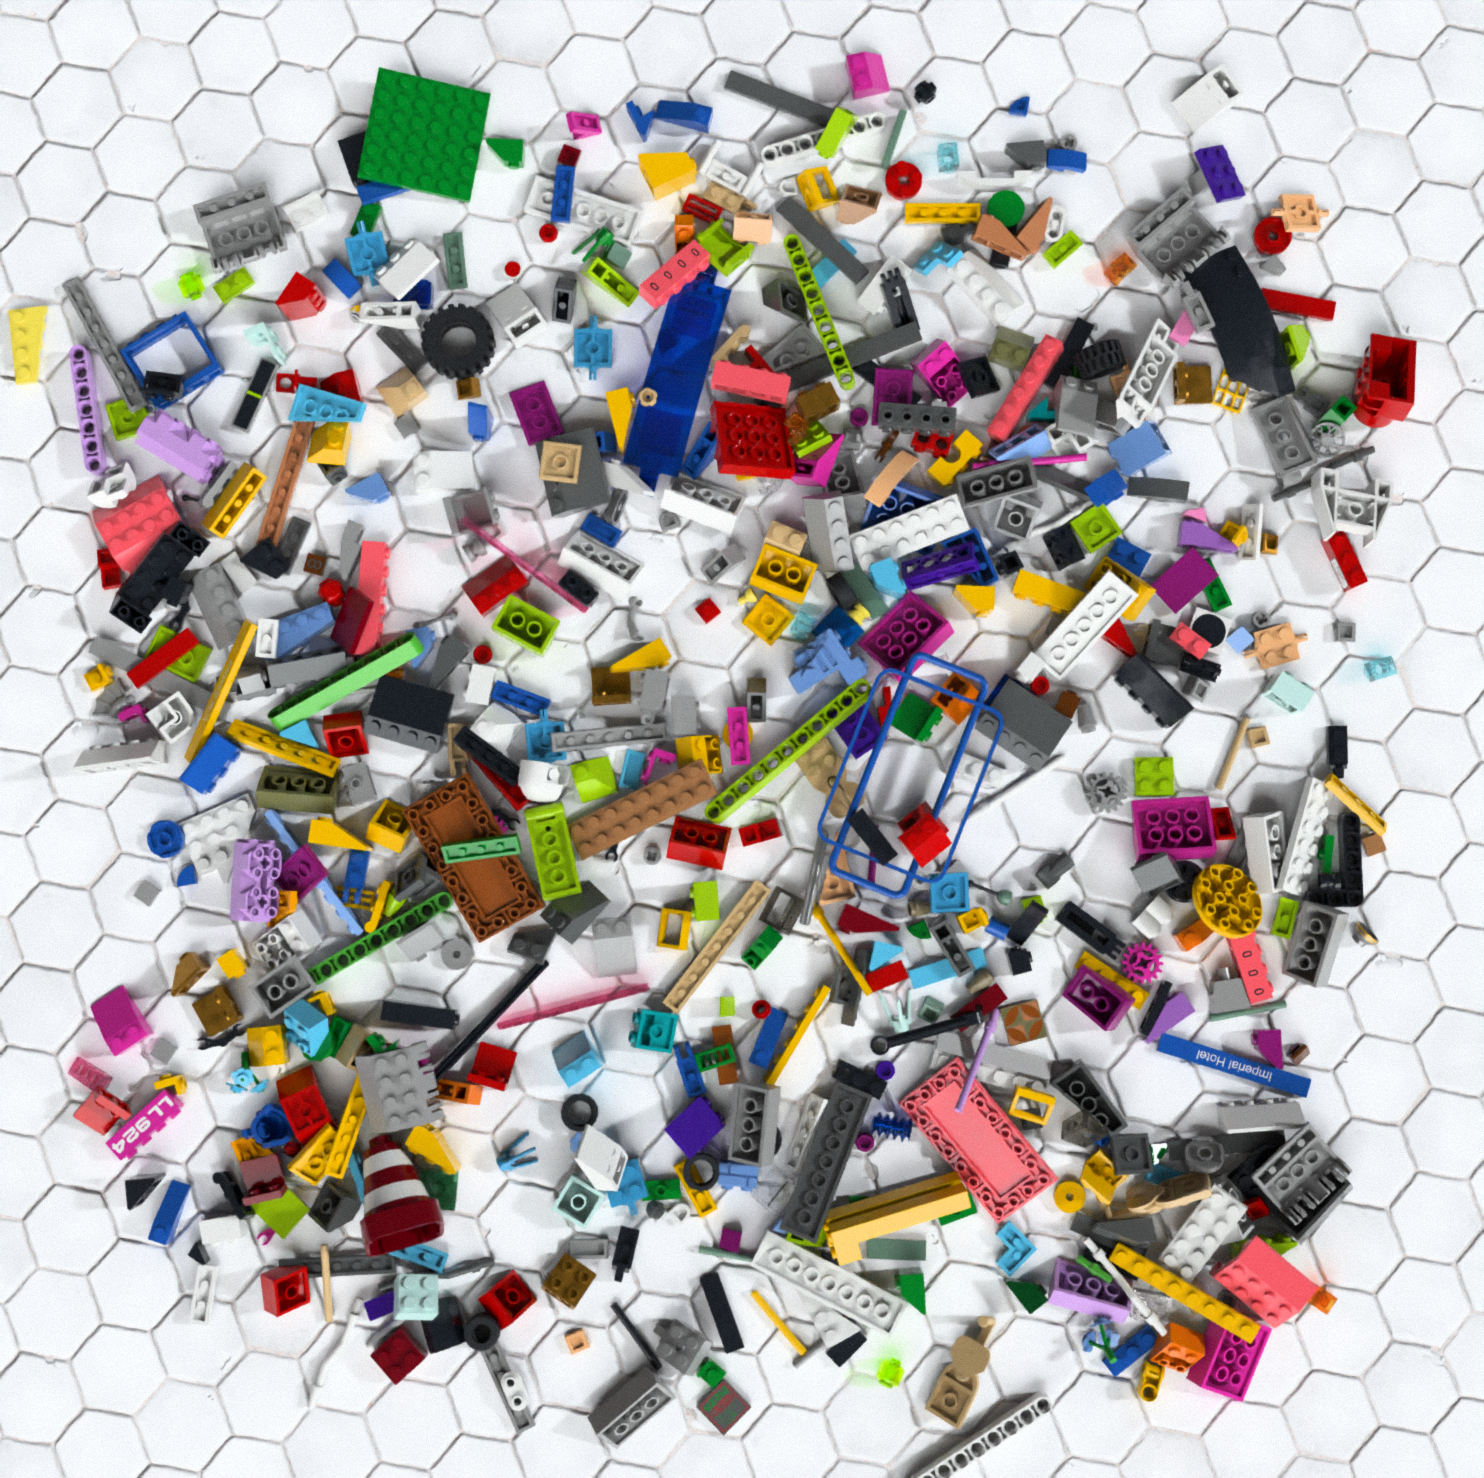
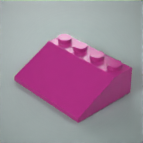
M909 591L857 644L883 670L892 668L904 672L911 655L917 652H925L932 655L954 633V630L948 620L914 592ZM920 659L916 661L911 675L925 662V660ZM888 673L899 684L901 677Z
M1208 796L1131 801L1133 846L1136 862L1140 860L1146 861L1158 852H1166L1174 860L1213 858L1217 851Z
M1210 1320L1204 1333L1205 1356L1190 1367L1186 1378L1203 1389L1243 1402L1272 1328L1255 1321L1261 1327L1250 1344Z

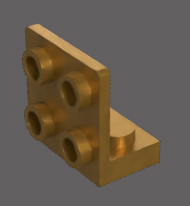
M1176 362L1172 367L1174 405L1211 404L1213 401L1211 366H1185V362Z
M610 667L591 668L593 693L591 697L593 706L632 704L630 672L611 673Z
M221 985L213 989L212 993L192 1004L209 1037L215 1036L244 1019L227 985Z
M564 1253L541 1286V1289L571 1310H574L596 1277V1273L567 1253Z

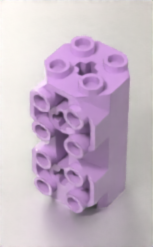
M160 408L158 411L152 412L154 416H146L137 430L139 440L135 438V443L199 483L210 484L215 477L214 473L216 470L222 467L225 462V458L222 457L223 452L221 451L223 448L210 438L204 437L197 430L189 428L179 419H174Z
M236 839L234 843L229 920L272 922V918L277 915L280 895L277 888L274 887V879H277L281 873L282 855L281 851L276 848L275 840Z

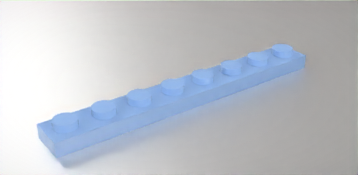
M269 809L264 813L267 817V824L272 829H276L279 833L277 835L282 843H286L289 846V852L293 855L302 846L301 842L275 809ZM326 877L316 888H321L325 894V900L329 904H333L337 909L335 910L337 916L347 922L348 930L353 935H363L366 932L364 925L350 907L344 906L346 902H343L342 898H338L336 893L339 894V892Z

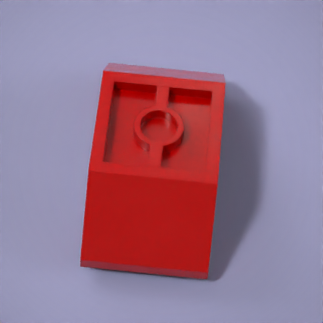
M312 1064L276 1081L281 1106L296 1138L303 1147L307 1145L326 1123L337 1129L339 1126L337 1118H332L317 1083L320 1081Z

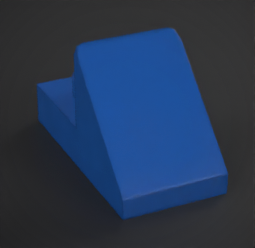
M631 100L625 103L626 110L644 143L648 139L655 113L652 110L643 115L639 105L635 106Z

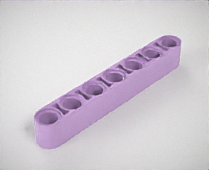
M74 345L69 350L84 464L89 472L96 476H102L105 474L104 471L107 470V460L92 355L83 346ZM84 352L83 357L77 359L78 354ZM86 370V375L80 377L81 372ZM89 389L88 394L83 396V391ZM88 407H91V412L89 414H85V410ZM94 425V430L88 433V428ZM97 444L96 449L90 451L91 446ZM99 462V467L93 470V465Z

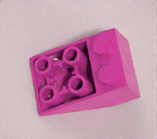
M936 338L909 362L918 377L936 397L942 399V402H947V407H952L968 393L956 366L960 360L945 340Z
M830 433L833 439L832 442L801 458H798L794 453L796 472L791 481L796 485L825 488L844 438L843 434Z

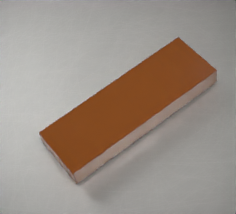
M731 1024L712 1027L714 1048L731 1042L735 1054ZM725 1048L724 1053L726 1059L728 1060L730 1059V1056L727 1048ZM719 1050L717 1051V1054L720 1062H722L723 1060ZM736 1061L717 1067L719 1085L739 1082Z

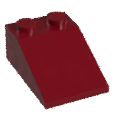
M844 903L835 925L839 926L837 930L846 934H850V931L863 933L899 931L900 927L847 903Z

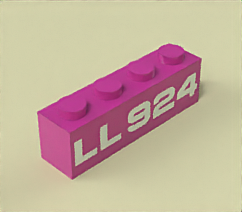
M170 1088L164 1089L105 1144L120 1161L126 1158L131 1159L137 1154L138 1151L136 1149L141 1144L145 1146L153 1139L151 1137L153 1133L162 1131L167 1126L166 1122L170 1118L173 1120L182 1112L180 1109L184 1104Z

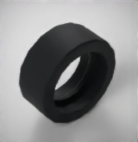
M839 572L825 580L833 598L842 610L857 603L851 588Z
M583 1093L574 1094L569 1097L561 1109V1118L565 1126L576 1132L584 1131L586 1124L593 1126L599 1114L595 1100ZM576 1101L586 1102L591 1108V1117L584 1124H576L569 1117V1108Z
M699 1152L691 1159L688 1158L685 1161L683 1179L693 1190L706 1191L712 1188L718 1181L720 1174L719 1164L712 1155ZM697 1160L707 1161L712 1166V1177L705 1183L695 1182L690 1176V1167Z

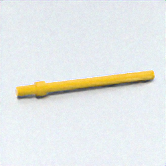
M815 901L812 915L815 919L819 920L865 995H871L873 991L824 916V910Z

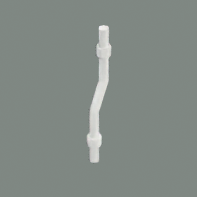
M1090 500L1089 502L1084 501L1080 505H1075L1070 509V512L1055 522L1034 528L1030 538L1060 528L1071 519L1082 515L1083 511L1094 503ZM1015 539L1012 542H1007L1003 545L1002 549L992 555L993 560L996 562L998 558L1016 550L1015 548L1023 544L1024 541Z
M1087 1237L1083 1243L1093 1253L1092 1256L1096 1261H1100L1115 1278L1129 1299L1145 1316L1148 1324L1153 1325L1161 1336H1164L1168 1331L1158 1320L1159 1317L1153 1311L1151 1312L1135 1294L1120 1272L1107 1259L1106 1253Z
M356 1297L352 1311H349L346 1318L348 1321L340 1342L325 1358L316 1382L312 1384L310 1389L311 1395L307 1403V1407L310 1409H314L318 1396L323 1391V1383L331 1363L347 1345L354 1325L359 1320V1312L364 1301L361 1297Z

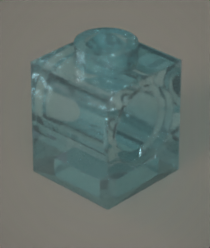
M957 142L938 144L937 160L939 172L951 174L958 170ZM949 156L953 161L947 162L944 160V157Z
M800 610L789 630V633L792 634L791 637L799 642L802 640L807 641L817 619Z
M1392 655L1364 664V674L1370 682L1398 674ZM1376 665L1382 667L1381 674L1376 672Z

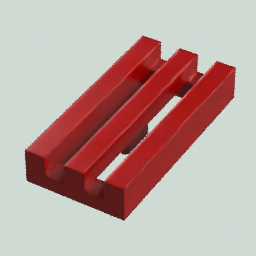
M689 193L681 211L688 215H694V218L710 224L712 221L716 222L720 219L723 208ZM690 200H693L701 205H704L712 210L717 211V213L715 214L700 206H697L691 203ZM687 206L714 218V220L687 208Z

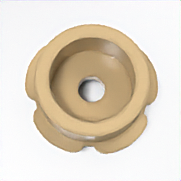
M644 388L639 393L638 398L643 406H653L657 402V393L655 390H651V388Z

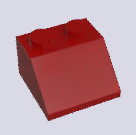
M353 368L334 373L320 382V387L323 391L364 403L358 377Z
M362 710L323 716L322 731L331 756L343 758L369 754L367 734L363 733L365 720Z
M926 813L897 837L921 868L952 844L930 813Z
M305 1265L276 1267L260 1274L264 1310L279 1317L310 1303L308 1274Z
M514 1269L477 1299L488 1314L496 1319L501 1330L514 1323L537 1301Z

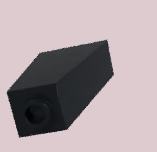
M387 999L383 1000L380 1020L453 1030L456 1026H459L460 1014H458V1009Z

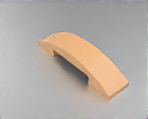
M904 449L901 450L879 474L864 498L880 508L890 496L891 491L906 473L913 469L919 459Z

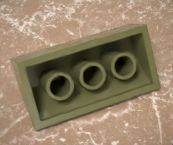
M265 765L256 788L258 808L335 814L339 801L341 772L337 771L332 778L311 769Z

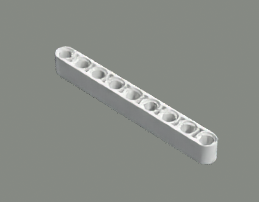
M1044 1392L1035 1393L908 1478H923L924 1476L951 1478L1048 1414L1052 1409L1051 1400ZM1039 1400H1047L1045 1406H1037ZM1024 1410H1029L1030 1415L1022 1418L1021 1413ZM1013 1421L1014 1425L1012 1428L1006 1429L1004 1428L1005 1423ZM996 1432L997 1437L995 1439H988L989 1433ZM980 1443L981 1447L979 1450H972V1445ZM957 1454L965 1455L962 1461H956L955 1456ZM941 1465L948 1466L945 1472L938 1471Z

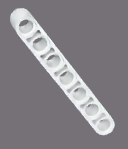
M873 112L858 117L842 146L881 134L885 126V116L880 112ZM879 121L881 125L874 126L872 122ZM859 126L863 128V131L857 132L854 128ZM825 128L764 147L761 151V163L764 164L765 168H774L818 154L819 151L815 147ZM807 143L810 147L804 149L800 145ZM790 149L792 152L790 154L783 153V150ZM771 154L774 156V158L768 160L765 158V156Z

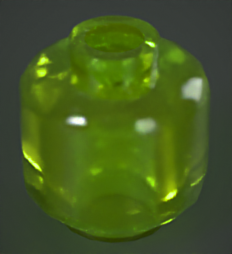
M191 271L180 275L177 285L183 298H191L192 301L202 298L201 294L205 292L206 288L200 274H194Z
M892 1357L890 1360H882L876 1373V1377L879 1379L878 1383L889 1389L898 1387L905 1373L904 1368L901 1367L902 1362Z

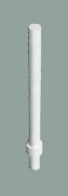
M1064 754L1059 755L1042 766L1039 772H1033L987 803L983 802L978 806L979 808L969 814L968 820L972 822L982 814L986 815L991 812L990 809L1066 761V757Z

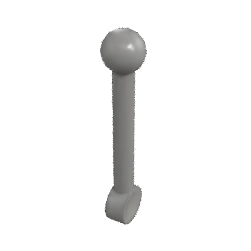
M451 611L448 615L427 622L420 621L419 627H425L448 618H456L457 613Z

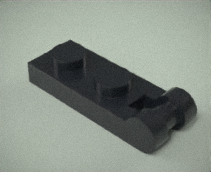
M839 1058L837 1061L838 1066L832 1072L831 1077L880 1100L888 1082ZM845 1068L850 1070L847 1077L842 1075Z
M230 1171L213 1174V1182L220 1185L224 1192V1197L230 1202L236 1217L240 1220L251 1219L256 1215L251 1205L244 1206L242 1198L245 1194Z

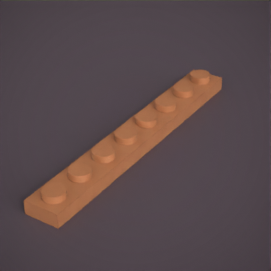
M294 421L256 542L257 545L266 537H269L276 547L278 545L316 422Z

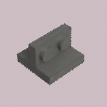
M420 852L396 871L394 899L401 902L407 896L417 900L441 882V875L427 867L428 855L424 852Z

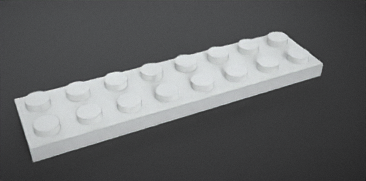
M769 1229L750 1266L889 1338L892 1337L908 1305L907 1300L796 1243L786 1241L785 1237Z

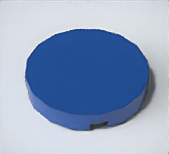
M160 820L151 826L150 832L147 835V843L154 854L161 858H171L179 854L183 849L185 834L181 826L175 821Z

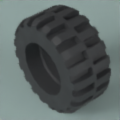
M459 303L458 307H455L454 304H448L447 309H443V307L438 308L439 313L436 315L432 313L429 316L430 321H425L423 325L425 330L421 332V347L429 364L441 376L445 375L451 380L457 378L459 381L463 380L464 377H474L473 374L477 372L480 375L484 372L483 368L485 366L489 367L491 364L490 358H494L496 341L490 323L480 311L477 312L472 306L467 308L465 304ZM457 327H465L472 330L476 337V343L467 355L455 358L447 356L443 352L441 342L448 331Z

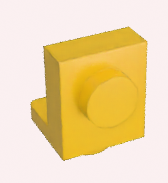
M1227 520L1219 535L1239 547L1240 544L1245 543L1247 540L1248 531L1246 526H1239Z
M973 907L969 911H965L955 917L963 934L989 924L987 920L988 914L982 907Z
M170 1073L160 1076V1081L154 1082L156 1090L175 1084L177 1095L186 1093L187 1082L185 1078H182V1074L171 1077Z

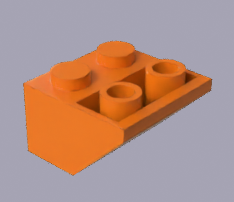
M955 672L941 686L976 701L979 694L978 690L967 679ZM938 691L929 701L934 707L937 706L942 709V713L958 726L973 709V705Z
M1169 1322L1165 1326L1168 1332L1164 1336H1161L1160 1333L1157 1336L1150 1355V1361L1184 1373L1205 1356L1204 1334Z

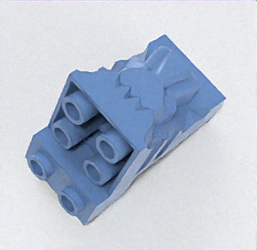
M828 628L815 637L816 640L793 651V661L797 671L787 678L797 694L800 695L836 670L845 684L850 685L868 673L866 669L869 666L863 658L858 656L850 659L849 657L852 654L846 646L842 647L839 640H841L838 632Z

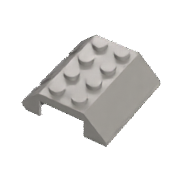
M265 181L192 205L197 221L203 229L215 274L223 272L224 268L229 270L230 262L233 261L238 267L242 265L241 261L247 264L259 260V255L265 258L266 250L269 249L273 255L278 253L277 249L280 252L288 250L287 240Z
M1183 186L1125 235L1135 256L1161 283L1172 288L1185 279V275L1181 270L1192 273L1209 256L1214 254L1211 247L1220 249L1231 239L1230 234L1222 226L1218 231L1193 206L1195 198Z
M427 1040L412 1043L408 1047L377 1054L370 1052L354 1056L372 1133H390L426 1125L444 1118L443 1109H436L442 1106L441 1101H435L431 1104L427 1103V1099L439 1094L437 1089L432 1090L437 1088L434 1070L427 1071L433 1068L432 1063H426L422 1066L418 1064L419 1060L430 1057V1052H422L429 1049Z
M1307 1122L1251 1175V1178L1276 1207L1296 1226L1302 1219L1292 1210L1293 1208L1303 1218L1307 1216L1305 1210L1297 1205L1301 1199L1309 1208L1314 1209L1316 1205L1307 1195L1319 1205L1330 1194V1191L1321 1181L1332 1191L1336 1188L1325 1177L1329 1172L1342 1183L1345 1179L1335 1168L1346 1177L1353 1171L1323 1141L1321 1135L1311 1123Z

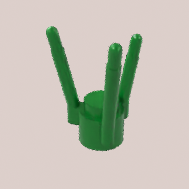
M604 226L601 229L598 228L592 236L572 251V254L575 255L595 239L597 242L587 252L582 262H585L599 245L603 247L607 245L601 257V260L605 261L611 246L615 242L613 240L615 235Z

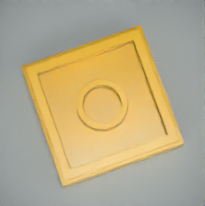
M765 593L742 621V624L769 646H772L795 616Z

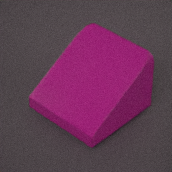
M723 1227L719 1247L738 1252L742 1231Z

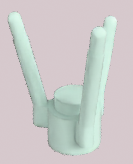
M911 989L907 990L906 1016L905 1014L902 1015L900 999H897L898 1015L894 1016V1020L881 990H878L877 993L889 1019L890 1027H894L895 1033L909 1031V1024H911Z

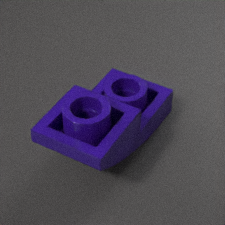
M394 1290L363 1303L370 1322L394 1312Z

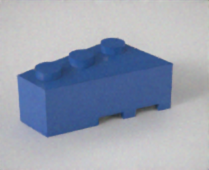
M976 527L941 543L947 549L972 541L974 543L975 557L980 563V570L968 574L979 586H991L1000 582ZM969 549L963 550L960 556L968 555Z

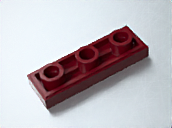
M994 983L949 1017L955 1018L976 1011L975 1006L977 1004H981V1011L983 1016H985L1008 998L999 985ZM968 1027L959 1028V1031L962 1033Z

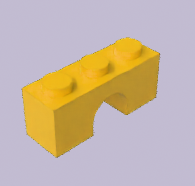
M966 429L952 445V448L959 455V460L949 463L940 457L927 470L926 475L940 488L944 489L946 485L950 487L956 481L955 476L959 472L962 474L969 467L968 462L972 458L976 460L982 453L980 449L983 444Z

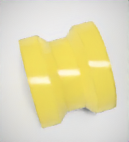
M858 602L854 605L853 610H849L846 613L858 626H861L863 620L870 616V613Z

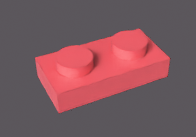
M1182 622L1176 626L1168 637L1198 661L1201 660L1212 645Z

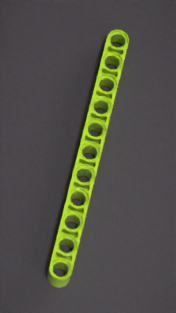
M858 679L710 802L705 807V816L715 824H720L862 706L867 701L872 689L868 681ZM861 687H867L865 692L859 693ZM847 699H852L851 704L847 706L844 705V702ZM837 711V715L834 718H829L831 712ZM821 723L822 728L820 730H815V726ZM801 737H808L804 743H800ZM793 748L790 755H785L787 749ZM777 760V766L770 768L771 763ZM763 773V777L760 780H756L757 774ZM748 785V790L741 793L742 787ZM733 797V802L730 805H726L727 800ZM715 810H719L718 815L716 817H712V812Z

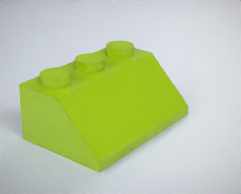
M510 594L491 628L496 634L544 658L561 621Z

